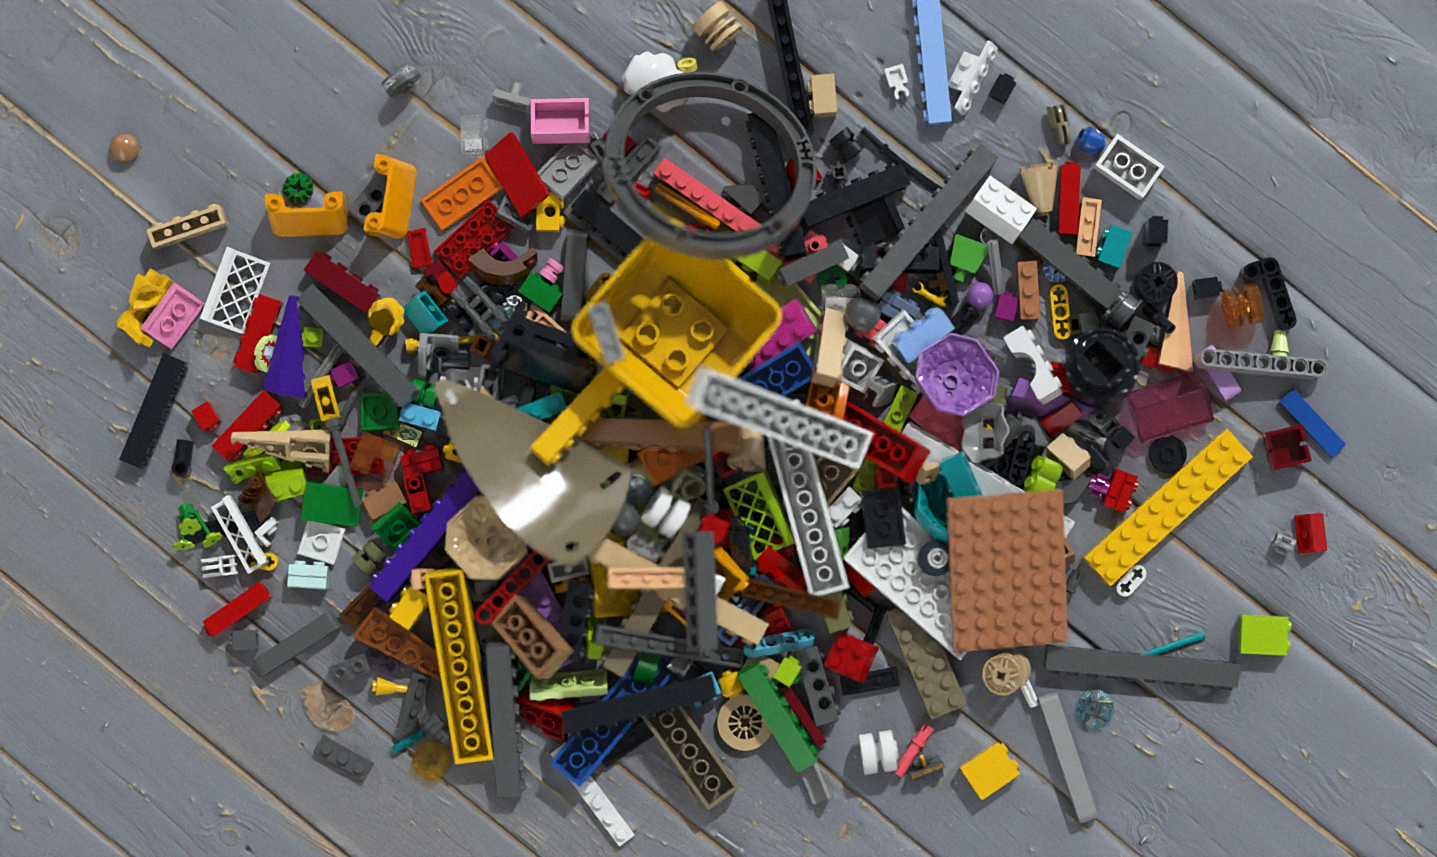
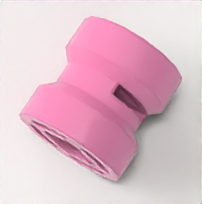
M549 258L546 262V267L542 268L539 274L555 284L558 280L557 276L565 268Z

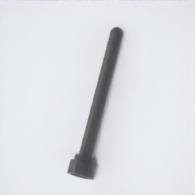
M335 417L325 420L326 428L333 435L353 505L358 508L361 506V501L339 432L340 418Z
M705 426L703 433L707 499L703 503V511L707 514H715L719 512V503L714 498L711 427Z

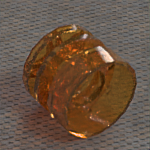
M1256 283L1243 285L1241 295L1236 287H1233L1231 292L1229 289L1222 290V311L1230 329L1236 328L1237 324L1239 327H1243L1245 317L1250 325L1264 322L1263 302Z

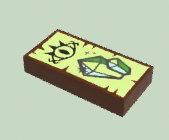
M400 421V430L382 431L381 434L417 449L425 431Z

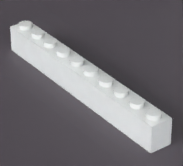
M910 421L902 432L931 450L926 459L929 463L937 462L940 465L942 459L959 452ZM967 457L983 495L1025 492L981 464H973ZM1064 516V540L1075 523L1066 516Z

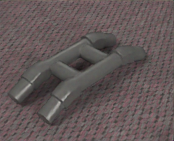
M467 276L463 282L477 296L470 303L456 290L450 296L468 313L488 339L492 341L496 338V335L486 323L489 318L494 315L503 327L506 326L508 320L480 286ZM483 302L488 309L480 317L474 309Z

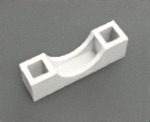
M1021 326L1003 337L1016 358L1025 357L1035 361L1036 375L1030 386L1043 405L1063 394L1060 388L1063 386L1061 381L1051 373L1054 369L1048 360L1045 362L1042 356L1045 353L1040 345H1035L1033 340L1036 338L1030 329L1027 331L1024 326Z

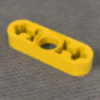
M1056 284L1049 291L1053 334L1057 339L1065 340L1071 334L1068 320L1070 316L1068 293L1065 286ZM1056 288H1059L1060 291H1063V294L1060 296V301L1064 300L1065 304L1058 303L1054 305V301H1058L1057 295L1053 294V292L1056 291ZM1057 307L1065 309L1066 314L1064 317L1060 318L1055 315ZM1066 319L1067 323H1063V328L1067 329V332L1064 333V336H1061V333H1057V330L1060 329V323L1056 324V320L1063 321Z

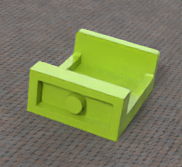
M1239 614L1237 653L1287 656L1291 646L1290 640H1288V632H1291V621H1288L1289 617Z

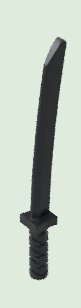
M866 127L860 131L862 135L879 149L878 152L880 154L883 153L897 165L902 163L905 171L934 192L938 187L942 189L941 186L888 148L889 145L887 143H882Z

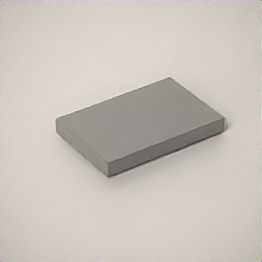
M565 143L537 173L546 188L564 201L601 161L597 155L581 143Z

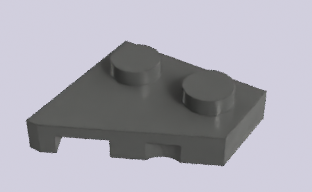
M505 192L495 216L528 234L536 220V214L531 211L525 217H520Z

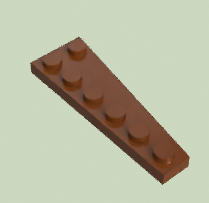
M375 605L352 637L442 682L437 650L416 634L391 619L390 615Z

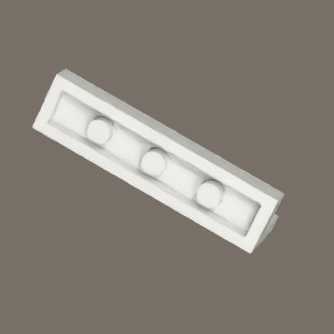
M225 496L221 502L211 507L248 574L269 563L232 496ZM226 505L229 510L228 518L221 516L217 509ZM230 521L235 522L239 528L237 534L230 533L228 530ZM239 537L244 538L248 544L247 551L241 550L237 546ZM249 554L254 555L258 562L257 565L251 568L247 563Z

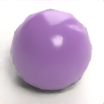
M983 282L974 283L967 291V300L975 308H985L993 299L992 288Z

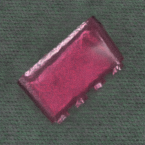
M1196 373L1185 374L1131 391L1126 396L1135 430L1141 443L1152 442L1154 439L1168 437L1174 433L1187 431L1190 428L1199 425L1203 426L1214 421L1208 388Z

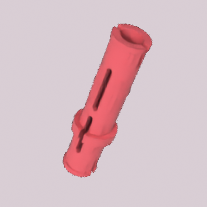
M926 723L923 724L917 735L912 737L911 744L897 763V770L893 772L898 776L903 777L921 748L926 746L925 742L934 731Z

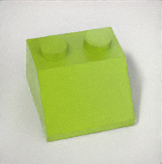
M288 460L281 461L280 470L265 473L267 485L277 502L304 495L305 484L308 482L303 462L297 460L293 462Z

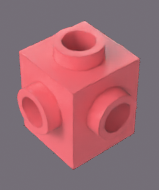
M810 230L804 237L807 256L828 247V243H826L827 238L821 233L815 234ZM816 244L818 248L813 249L811 245Z

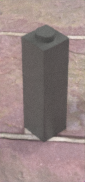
M842 241L776 270V279L780 285H783V288H786L849 259V256Z

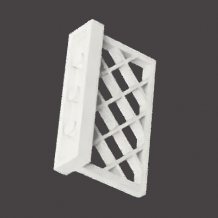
M227 247L200 319L240 334L245 333L247 327L245 326L246 320L253 311V300L251 301L250 296L255 294L254 298H258L270 263ZM236 255L244 257L247 265L237 269L234 264ZM247 259L252 260V261H255V262L249 264V262H248ZM256 263L265 265L263 273L255 276L251 265ZM233 265L235 271L230 272ZM249 267L253 278L243 282L238 271ZM237 273L241 283L230 287L227 281L228 276ZM261 276V279L258 283L256 278ZM254 279L258 287L255 292L248 294L244 284ZM225 284H227L228 289L223 291ZM242 285L246 296L236 300L231 289ZM230 291L234 301L223 305L220 297L222 293ZM248 297L251 306L248 310L242 312L237 302ZM235 303L240 313L229 318L225 307ZM223 308L227 319L221 322L213 320L215 311ZM246 312H248V314H247V316H246V319H245L244 316H243V314L246 313ZM241 315L244 321L242 330L233 327L231 319ZM229 321L230 325L224 324V322Z

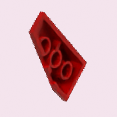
M519 691V696L516 697V704H520V716L528 720L526 723L530 726L536 725L543 730L541 733L545 736L564 743L568 734H565L560 711L576 708V701L566 697L542 701L530 700V691Z

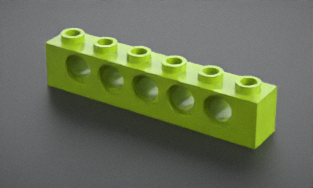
M901 385L883 422L901 431L918 393ZM866 457L851 489L858 494L862 490L873 489V468H880L882 466Z

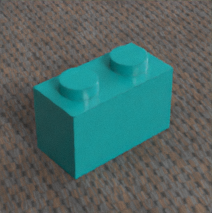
M1110 225L1109 229L1105 228L1102 235L1104 242L1102 246H1098L1095 256L1098 257L1096 262L1116 270L1120 269L1133 232L1115 225Z
M426 291L414 296L403 307L406 317L411 320L419 333L435 334L449 321Z

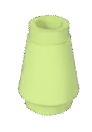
M1274 331L1270 354L1287 356L1289 354L1286 331Z

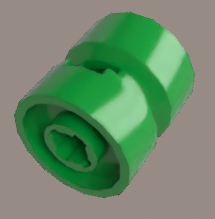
M414 378L412 383L421 393L411 403L417 405L422 403L423 407L434 409L438 400L435 393V384L429 383L427 385L424 380Z

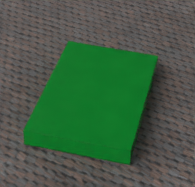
M306 482L300 520L357 527L361 506L357 508L353 505L349 488L346 486ZM357 488L362 504L364 490L363 488Z

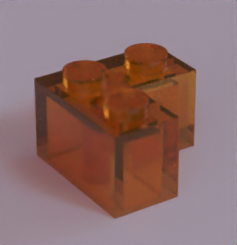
M364 431L349 467L370 475L377 458L395 464L402 446Z

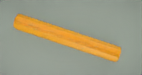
M659 183L656 186L655 192L713 230L719 228L721 224L719 219L666 185Z

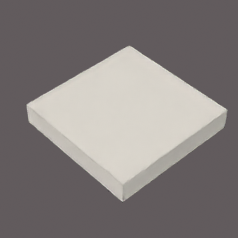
M307 521L297 554L335 565L346 528L329 523Z

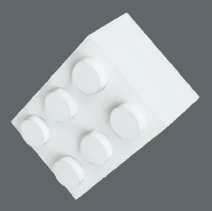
M1117 134L1093 168L1135 198L1141 200L1165 166Z
M989 176L965 212L1013 244L1037 208Z

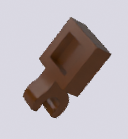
M424 277L422 281L419 280L415 285L421 292L426 291L438 308L448 300L436 285L431 287V282L427 277Z

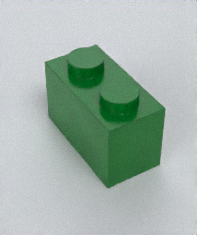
M537 272L535 275L530 273L518 292L551 314L563 297V294L560 293L562 289L554 283L550 286L544 282L546 278Z

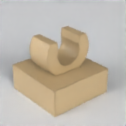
M926 460L918 472L916 481L920 485L935 481L940 465L937 462L929 463Z

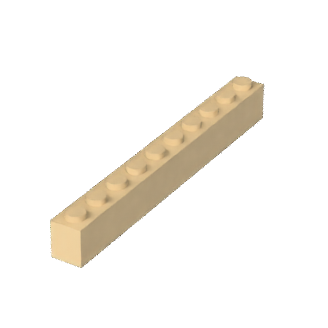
M603 538L587 555L589 556L587 560L596 565L601 562L606 565L604 568L606 570L608 568H661L606 538ZM642 588L648 592L650 589L656 591V596L665 601L668 598L675 601L673 605L682 610L686 607L685 588ZM716 597L717 628L719 625L726 628L724 632L733 637L738 634L743 637L741 641L750 646L753 643L758 645L769 624Z

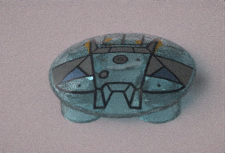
M1090 690L1084 692L1078 699L1076 714L1085 726L1101 728L1107 725L1113 718L1114 703L1105 692Z

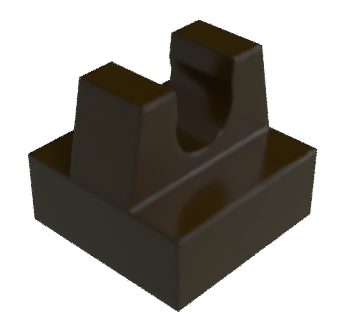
M944 272L936 273V280L928 281V289L938 288L939 294L947 292L948 288Z

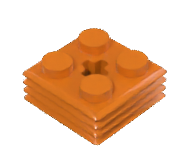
M810 382L806 407L843 420L850 387L843 382H836L833 387Z

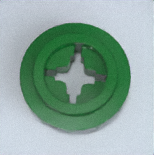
M293 173L286 178L283 184V193L293 203L306 202L311 198L314 191L312 180L303 173ZM300 180V186L306 190H299L296 196V190L291 186H296Z
M837 265L817 274V285L827 295L839 294L846 287L847 275ZM829 272H831L833 278H840L834 282V288H832L830 282H824L826 279H829Z

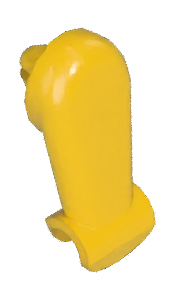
M918 281L921 286L920 291L912 288L914 293L921 295L940 309L946 307L944 301L948 298V294L943 297L946 292L941 293L937 297L935 294L933 295L924 289L920 281Z

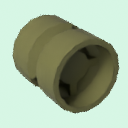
M370 539L363 546V551H358L351 559L361 570L370 575L376 569V564H381L388 555Z

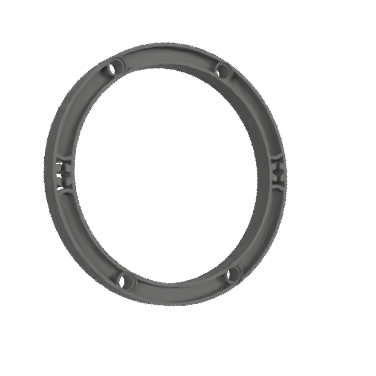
M713 72L674 74L655 80L637 90L622 104L611 122L603 156L604 173L608 189L614 202L628 221L656 243L675 252L703 259L721 260L747 257L767 250L782 241L796 228L803 218L811 200L816 181V160L810 138L792 111L778 98L753 83L730 75ZM689 97H706L737 104L765 120L786 144L795 169V190L793 196L784 209L773 219L747 231L715 234L685 228L657 213L642 199L634 188L624 161V142L629 131L643 115L669 101Z

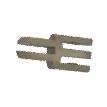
M1065 104L1047 107L1051 130L1054 131L1057 144L1059 146L1068 145L1071 142V134Z

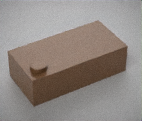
M515 595L491 622L536 678L549 679L573 652L527 596Z

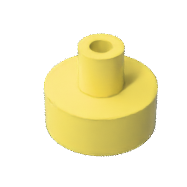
M684 58L677 64L678 69L683 73L694 72L698 68L695 58Z

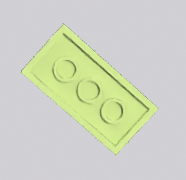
M607 668L555 672L549 679L536 678L534 674H530V700L542 701L551 698H581L583 696H602L608 694Z

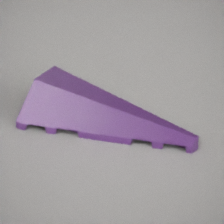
M1019 377L1007 402V410L1003 413L1017 415L1018 410L1036 416L1047 417L1071 399L1060 395L1043 405L1030 386L1031 382ZM1073 401L1083 412V416L1079 419L1088 420L1095 410Z

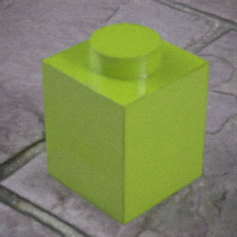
M792 656L789 658L784 657L773 677L790 687L801 669V666L798 665L800 661Z

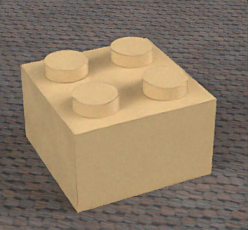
M834 73L811 75L810 81H807V95H811V100L808 103L810 114H813V119L836 117L837 101Z

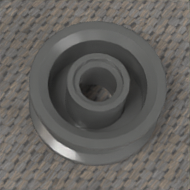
M1124 290L1115 300L1116 306L1112 305L1102 317L1105 319L1103 323H1109L1116 331H1119L1129 321L1143 302L1142 299L1139 301L1130 294L1131 290L1128 292Z

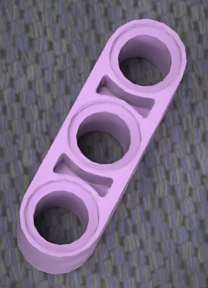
M1210 345V346L1207 347L1206 349H1216V348H1215L1213 345ZM1203 355L1204 362L1208 363V357ZM1204 370L1224 402L1241 392V388L1231 372Z

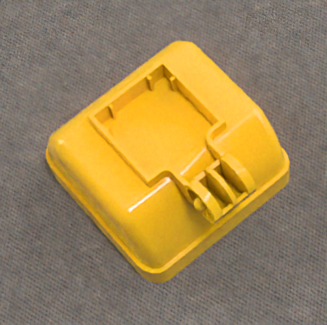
M668 219L680 226L685 227L681 222L675 219ZM646 237L578 315L573 325V338L582 349L668 422L679 429H686L693 426L706 413L684 403L698 367L702 366L735 379L775 332L781 320V310L771 298L749 281L751 277L729 259L716 260L688 256L668 249ZM605 302L608 304L625 356L624 360L608 365L605 363L588 311L589 307Z

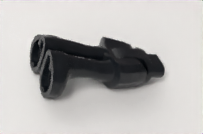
M487 282L479 285L497 307L508 296L507 293L513 289L512 285L499 286ZM473 294L466 300L470 303L477 295ZM451 301L446 304L455 319L466 312L457 303ZM482 303L474 310L481 316L488 308ZM468 314L457 320L466 334L472 330V324L475 322Z

